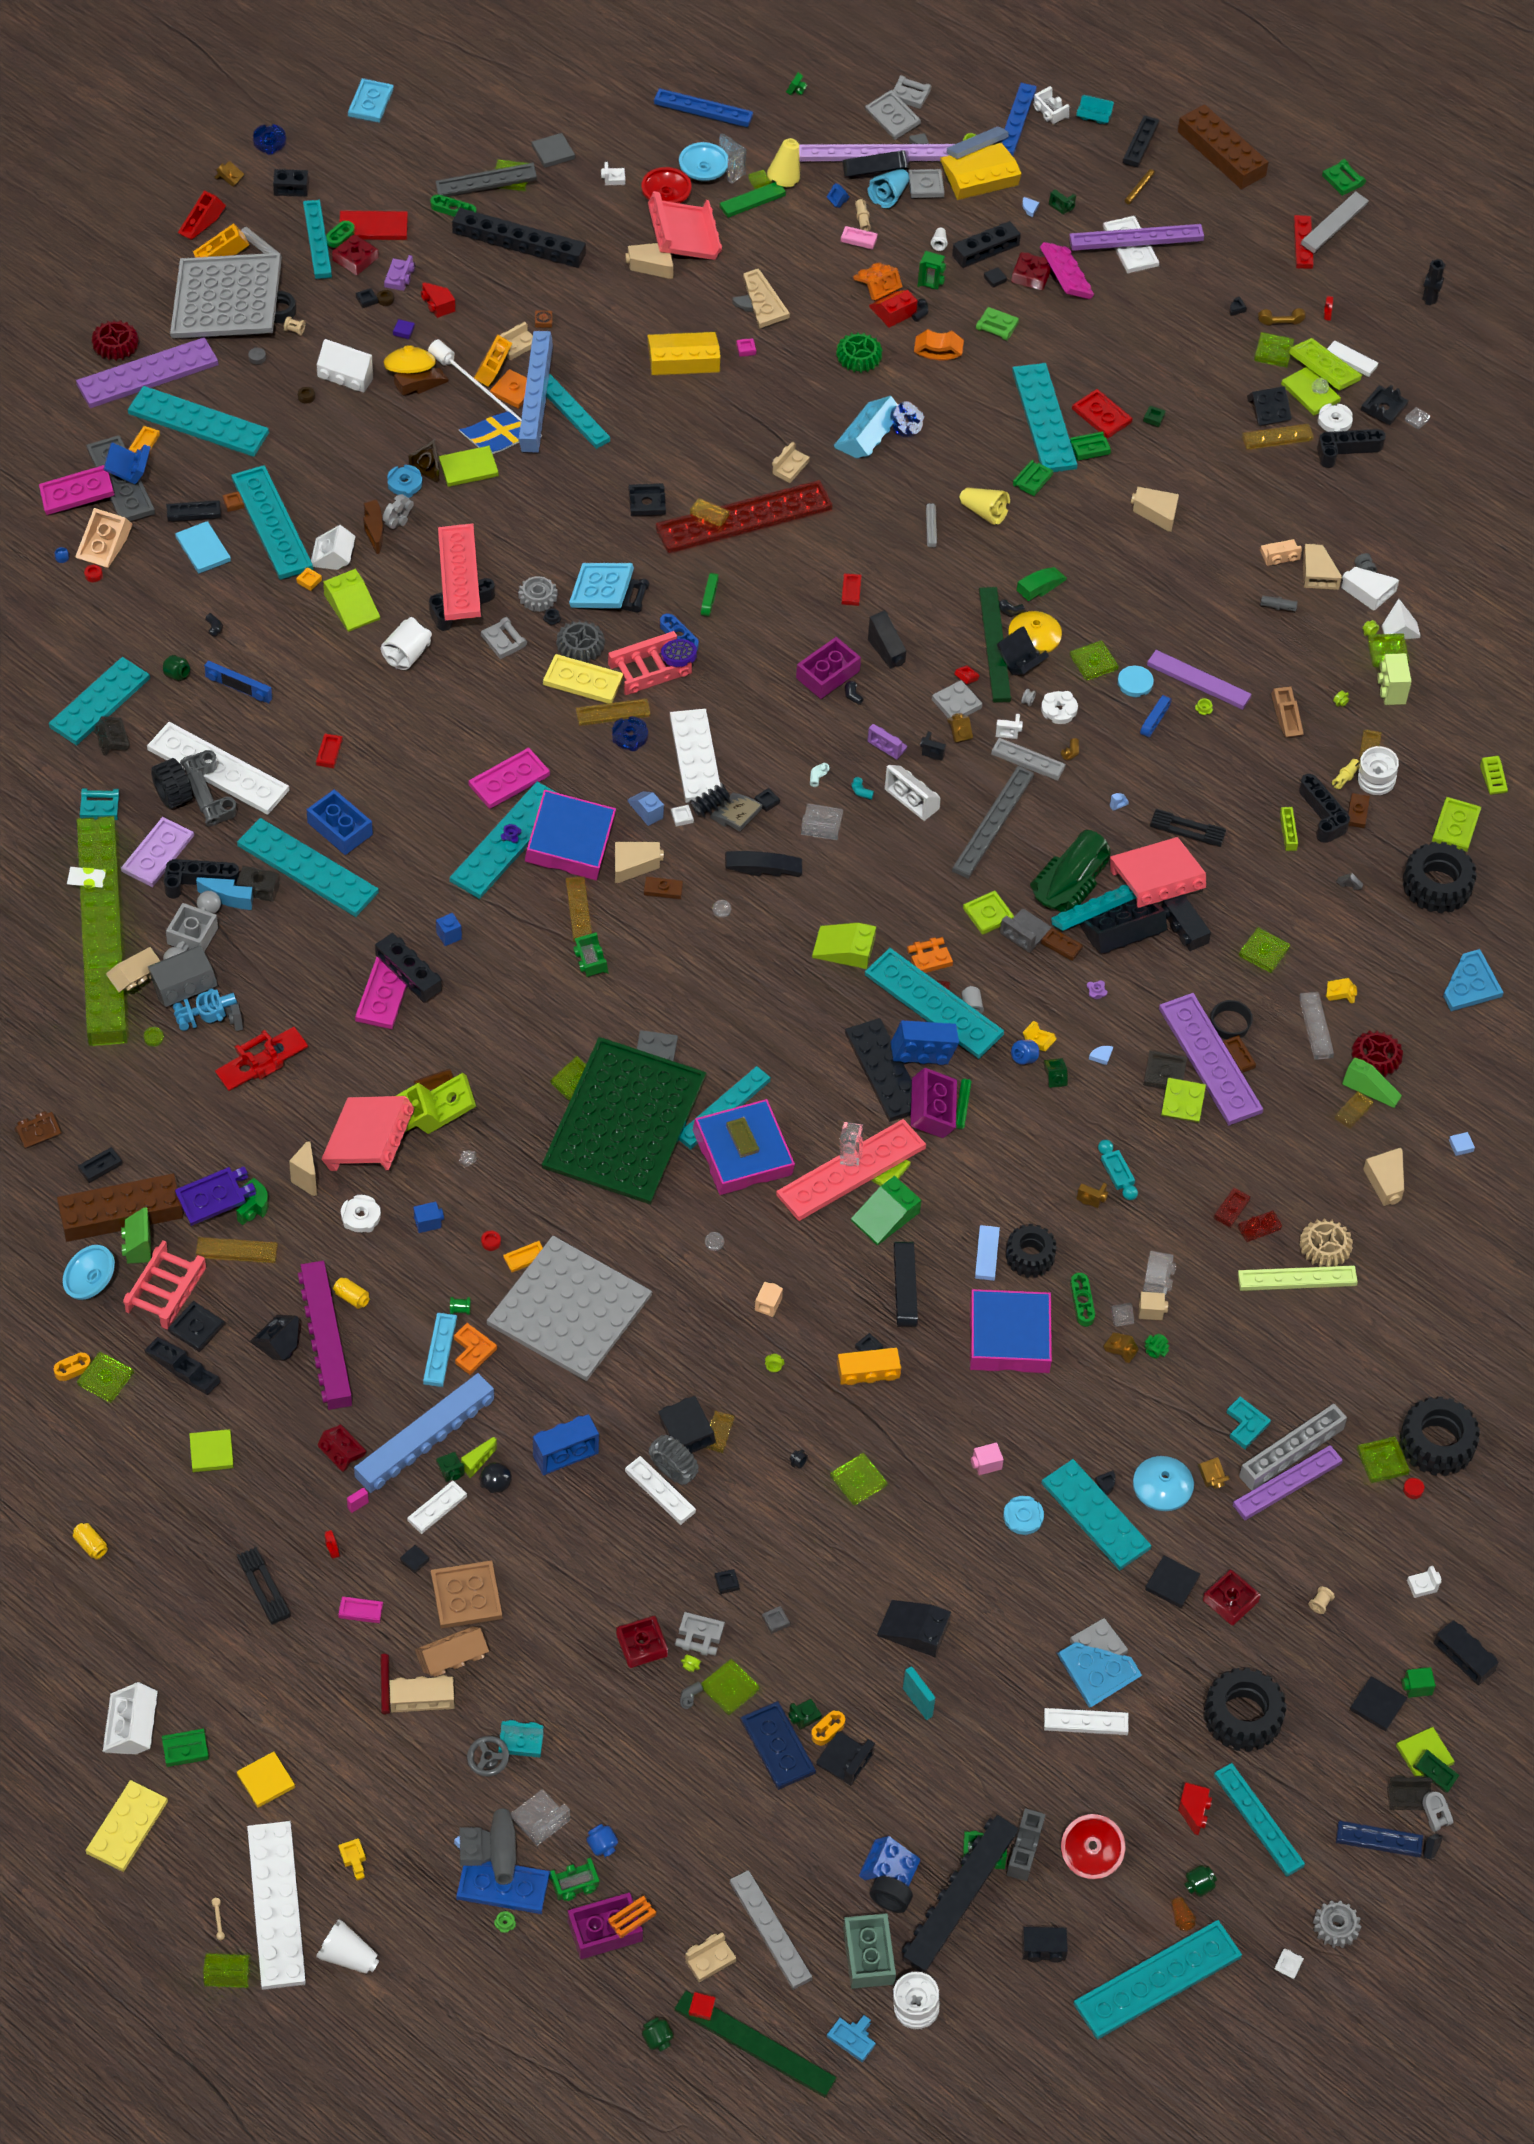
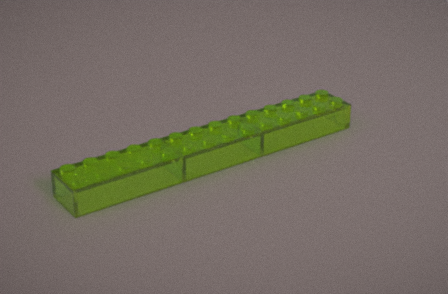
M114 816L97 817V820H94V817L77 819L79 868H83L85 874L93 873L94 869L106 872L105 878L102 881L103 888L95 887L93 879H86L83 882L84 886L80 885L89 1046L127 1043L125 990L118 992L106 975L114 966L123 961Z

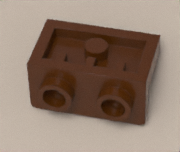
M44 1111L35 1115L36 1119L29 1121L27 1118L17 1123L18 1126L14 1130L18 1133L24 1149L61 1134L52 1112L47 1114Z

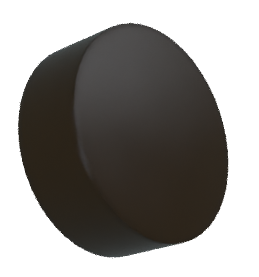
M390 290L379 291L377 294L378 303L382 306L393 304V292Z
M311 387L300 388L298 390V400L304 404L312 403L315 400L314 389Z

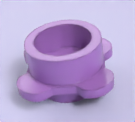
M1101 980L1094 983L1088 982L1089 996L1093 999L1105 997L1107 995V990L1104 988L1105 982Z

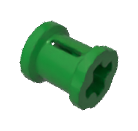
M450 1297V1314L466 1313L470 1315L471 1298L454 1299V1297Z

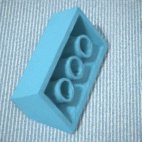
M892 396L868 402L834 444V447L855 458L868 457L872 454V449L882 441L881 438L890 431L892 424L899 420L898 417L903 411Z

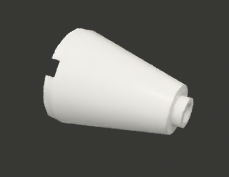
M339 1919L331 1929L322 1945L323 1947L316 1956L320 1960L365 1974L368 1971L373 1972L379 1963V1960L376 1959L378 1954Z

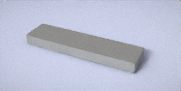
M1001 738L997 740L991 752L994 756L1057 781L1065 769V764Z

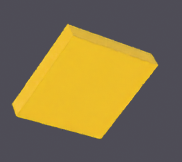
M275 1752L237 1771V1776L257 1808L295 1788V1784Z

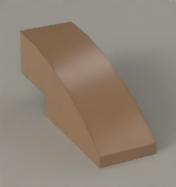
M1292 687L1274 688L1271 693L1272 700L1285 738L1303 736L1297 701H1294Z

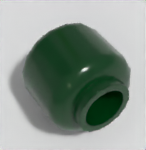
M170 655L163 662V673L168 678L181 681L190 673L189 662L182 657Z
M1198 1865L1186 1873L1187 1882L1184 1885L1190 1894L1195 1893L1198 1897H1202L1215 1889L1217 1878L1209 1866Z
M657 2017L643 2025L644 2029L641 2034L650 2050L658 2049L661 2052L671 2046L670 2041L674 2038V2034L666 2020H659Z

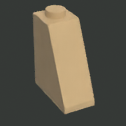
M658 243L628 246V253H625L626 264L629 263L630 270L669 279L673 278L671 254L660 252Z
M1137 487V492L1132 494L1131 504H1134L1133 511L1163 529L1172 531L1179 494Z
M1305 544L1303 552L1304 588L1339 590L1341 574L1324 546Z
M615 842V883H620L659 869L660 861L664 860V850H660V842Z
M1398 1148L1366 1159L1363 1170L1383 1206L1394 1205L1401 1201L1404 1192L1402 1149Z

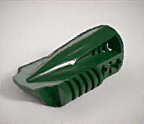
M1083 830L1060 858L1054 856L1030 883L1035 898L1044 906L1057 909L1059 912H1066L1077 905H1081L1089 893L1097 886L1095 878L1109 862L1111 851L1108 842L1097 832Z

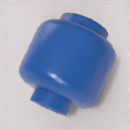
M1019 1040L1013 1044L1011 1056L1020 1065L1032 1064L1039 1057V1047L1033 1040Z
M600 1824L588 1832L587 1843L595 1856L604 1855L606 1858L616 1851L614 1847L618 1844V1839L610 1826Z

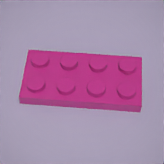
M1043 242L1040 248L1065 293L1091 299L1094 293L1091 290L1090 284L1086 281L1084 273L1078 267L1077 261L1073 258L1071 250L1065 246L1062 247L1053 243Z
M104 465L39 484L46 515L115 495L110 474L104 470Z
M527 748L470 779L468 783L485 805L491 809L534 785L537 781L539 782L550 776V771L533 751Z
M376 957L355 1016V1021L393 1029L407 986L378 957Z

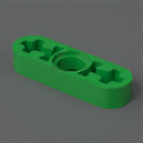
M434 195L430 199L432 210L455 217L459 208L477 212L474 205L446 196ZM451 206H456V207H458V208L453 210V209H450L449 207H451Z
M709 573L701 607L702 616L710 617L719 574Z
M1075 1273L1071 1277L1070 1287L1076 1319L1081 1326L1087 1327L1092 1325L1095 1319L1089 1279L1084 1273ZM1077 1280H1080V1282L1082 1283L1081 1290H1079V1283L1076 1282ZM1079 1296H1085L1088 1299V1301L1086 1303H1081L1077 1300V1298ZM1085 1309L1087 1317H1089V1319H1085V1316H1083V1312Z

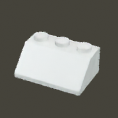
M325 339L317 362V377L364 393L373 380L372 355Z
M887 766L885 790L923 821L939 810L941 798L936 792L931 791L922 781L916 779L910 771L905 770L902 766Z
M137 1682L111 1693L103 1752L138 1754L150 1749L154 1713L157 1704L156 1690Z

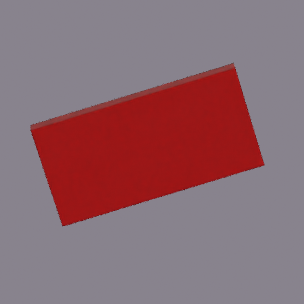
M340 211V222H352L355 228L354 234L363 240H407V211Z

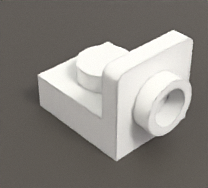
M604 162V168H601V178H605V185H625L624 168H608V162Z
M1016 714L1015 721L997 720L995 737L1017 739L1018 732H1022L1023 721H1019L1020 714Z
M1430 1566L1427 1572L1408 1577L1407 1582L1414 1598L1438 1591L1441 1584V1576L1439 1572L1435 1571L1434 1566Z

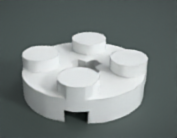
M1331 403L1323 406L1318 417V425L1328 432L1347 431L1350 429L1353 421L1351 410L1342 404L1332 406Z
M1056 691L1045 694L1041 706L1043 716L1046 719L1048 717L1055 724L1069 723L1076 716L1078 710V703L1069 691Z
M357 1195L354 1196V1199L347 1200L342 1205L341 1219L346 1229L354 1232L369 1233L374 1230V1227L380 1221V1207L370 1196ZM360 1211H364V1214H365V1215H364V1216H358V1215H356V1213H360Z

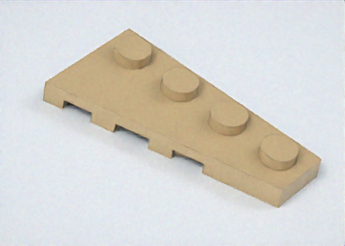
M759 268L743 274L759 329L790 318L789 311Z

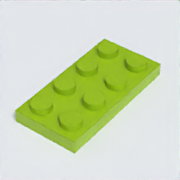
M1313 338L1290 349L1289 353L1296 360L1301 361L1310 370H1313L1338 390H1342L1361 380L1362 375Z

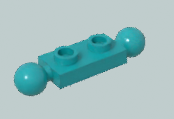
M1110 1140L1100 1141L1098 1150L1103 1154L1101 1161L1117 1190L1123 1188L1122 1194L1126 1200L1132 1201L1136 1199L1138 1190L1133 1186L1135 1179L1119 1150L1112 1152L1113 1143Z

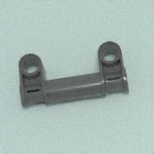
M205 750L184 757L180 764L185 768L192 792L201 813L205 816L206 825L214 826L234 818L237 814L236 801L228 796L214 801L203 776L216 770V754L212 750ZM212 760V762L206 763L205 761ZM226 806L232 807L229 810L224 809Z

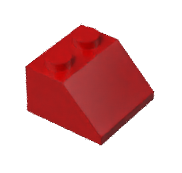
M902 290L869 304V307L890 328L912 317V314L917 312L918 300L908 290Z

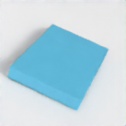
M362 78L348 110V116L380 123L394 90V85Z
M208 521L175 533L176 539L198 574L231 561V557Z

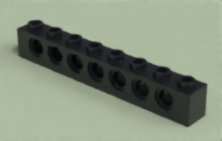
M463 208L458 209L452 221L453 234L579 268L586 255L585 242Z

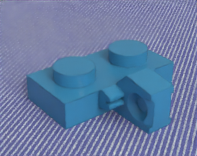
M865 2015L857 2024L854 2022L848 2024L839 2018L827 2034L828 2039L862 2063L876 2044L867 2037L869 2033L866 2030L871 2025V2020Z

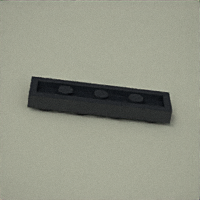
M1143 116L1124 155V164L1139 167L1159 125V119Z

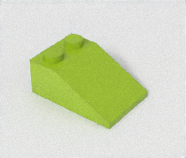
M356 569L323 581L324 596L348 632L380 620V615L368 589Z
M862 923L820 926L812 958L867 969L875 941L876 926Z

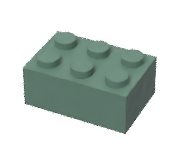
M876 1914L844 1917L843 1932L851 1989L894 1985L896 1972L888 1915Z

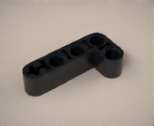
M906 150L842 160L844 177L897 169H910L909 154Z
M1380 429L1323 432L1319 436L1317 446L1320 463L1325 468H1332L1335 466L1338 454L1380 452L1383 449L1386 434Z
M490 578L478 580L480 604L492 601L495 597L494 581ZM443 592L432 595L429 598L430 616L439 630L447 631L452 627V620L445 621Z
M1303 775L1299 793L1322 819L1318 825L1317 839L1322 843H1328L1346 834L1350 822L1349 814L1315 775Z
M172 859L167 862L165 868V894L171 899L178 898L181 895L183 884L197 885V877L230 879L235 881V886L240 883L239 867L235 863Z

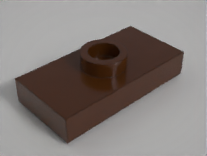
M1352 793L1348 812L1350 816L1349 826L1365 828L1370 796Z
M646 877L644 895L681 899L683 881Z
M1052 927L1041 939V944L1071 961L1083 949L1082 944Z
M1239 1035L1223 1041L1241 1073L1256 1068L1255 1061Z
M449 1068L414 1080V1085L420 1083L432 1091L453 1078L452 1071Z

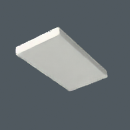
M1135 216L1103 223L1105 231L1141 228ZM1150 245L1114 247L1127 273L1159 266V261Z

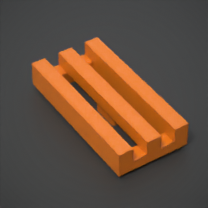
M642 1896L609 1918L608 1923L618 1936L623 1938L656 1916V1911L651 1908V1904ZM643 1905L641 1908H639L638 1910H636L635 1912H633L632 1914H630L629 1916H627L626 1918H624L616 1924L617 1921H619L620 1919H622L623 1917H625L626 1915H628L629 1913ZM646 1910L648 1911L647 1914H645L644 1916H642L641 1918H639L623 1930L619 1929L628 1922L635 1919L643 1912H645Z

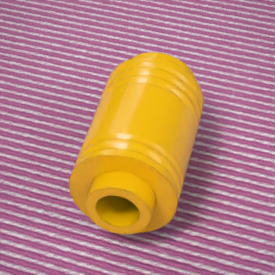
M339 1278L334 1284L333 1291H335V1294L357 1309L368 1304L370 1300L369 1292L349 1279Z
M81 1523L74 1528L73 1538L91 1558L97 1560L105 1555L108 1550L107 1544L89 1523Z

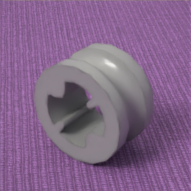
M1027 688L1021 703H1027L1030 707L1035 699L1036 691L1030 692V689Z

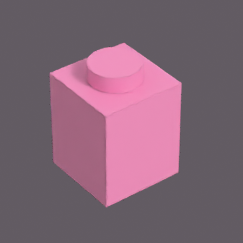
M993 1443L974 1448L971 1464L974 1469H977L979 1475L1002 1470L1004 1459L998 1444Z

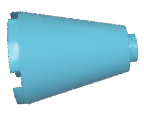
M897 169L874 177L869 182V197L875 204L881 205L882 208L893 206L910 180L909 174L904 169Z

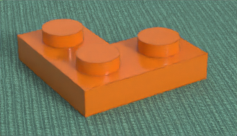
M466 1323L454 1335V1340L466 1348L455 1359V1364L469 1375L497 1350L495 1343L469 1323Z

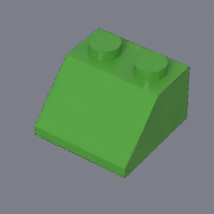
M142 1208L125 1219V1227L121 1228L122 1239H125V1244H122V1256H126L127 1264L144 1263L151 1260L148 1209Z

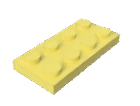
M555 654L544 677L543 685L612 704L623 680L624 673Z
M130 1780L87 1847L86 1854L124 1872L166 1806L167 1798Z

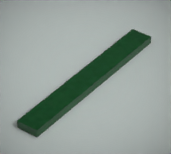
M980 587L979 597L992 702H1011L1007 665L997 646V643L1003 639L997 587Z
M688 1991L684 1992L674 2008L675 2012L826 2098L837 2077L715 2007L713 2008L710 2020L690 2016L689 2010L694 1995Z

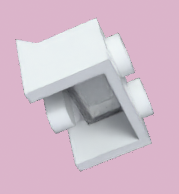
M1051 86L1034 95V108L1043 113L1046 121L1055 124L1064 118L1069 119V105L1067 104L1062 107L1061 98L1059 96L1055 99L1052 97Z

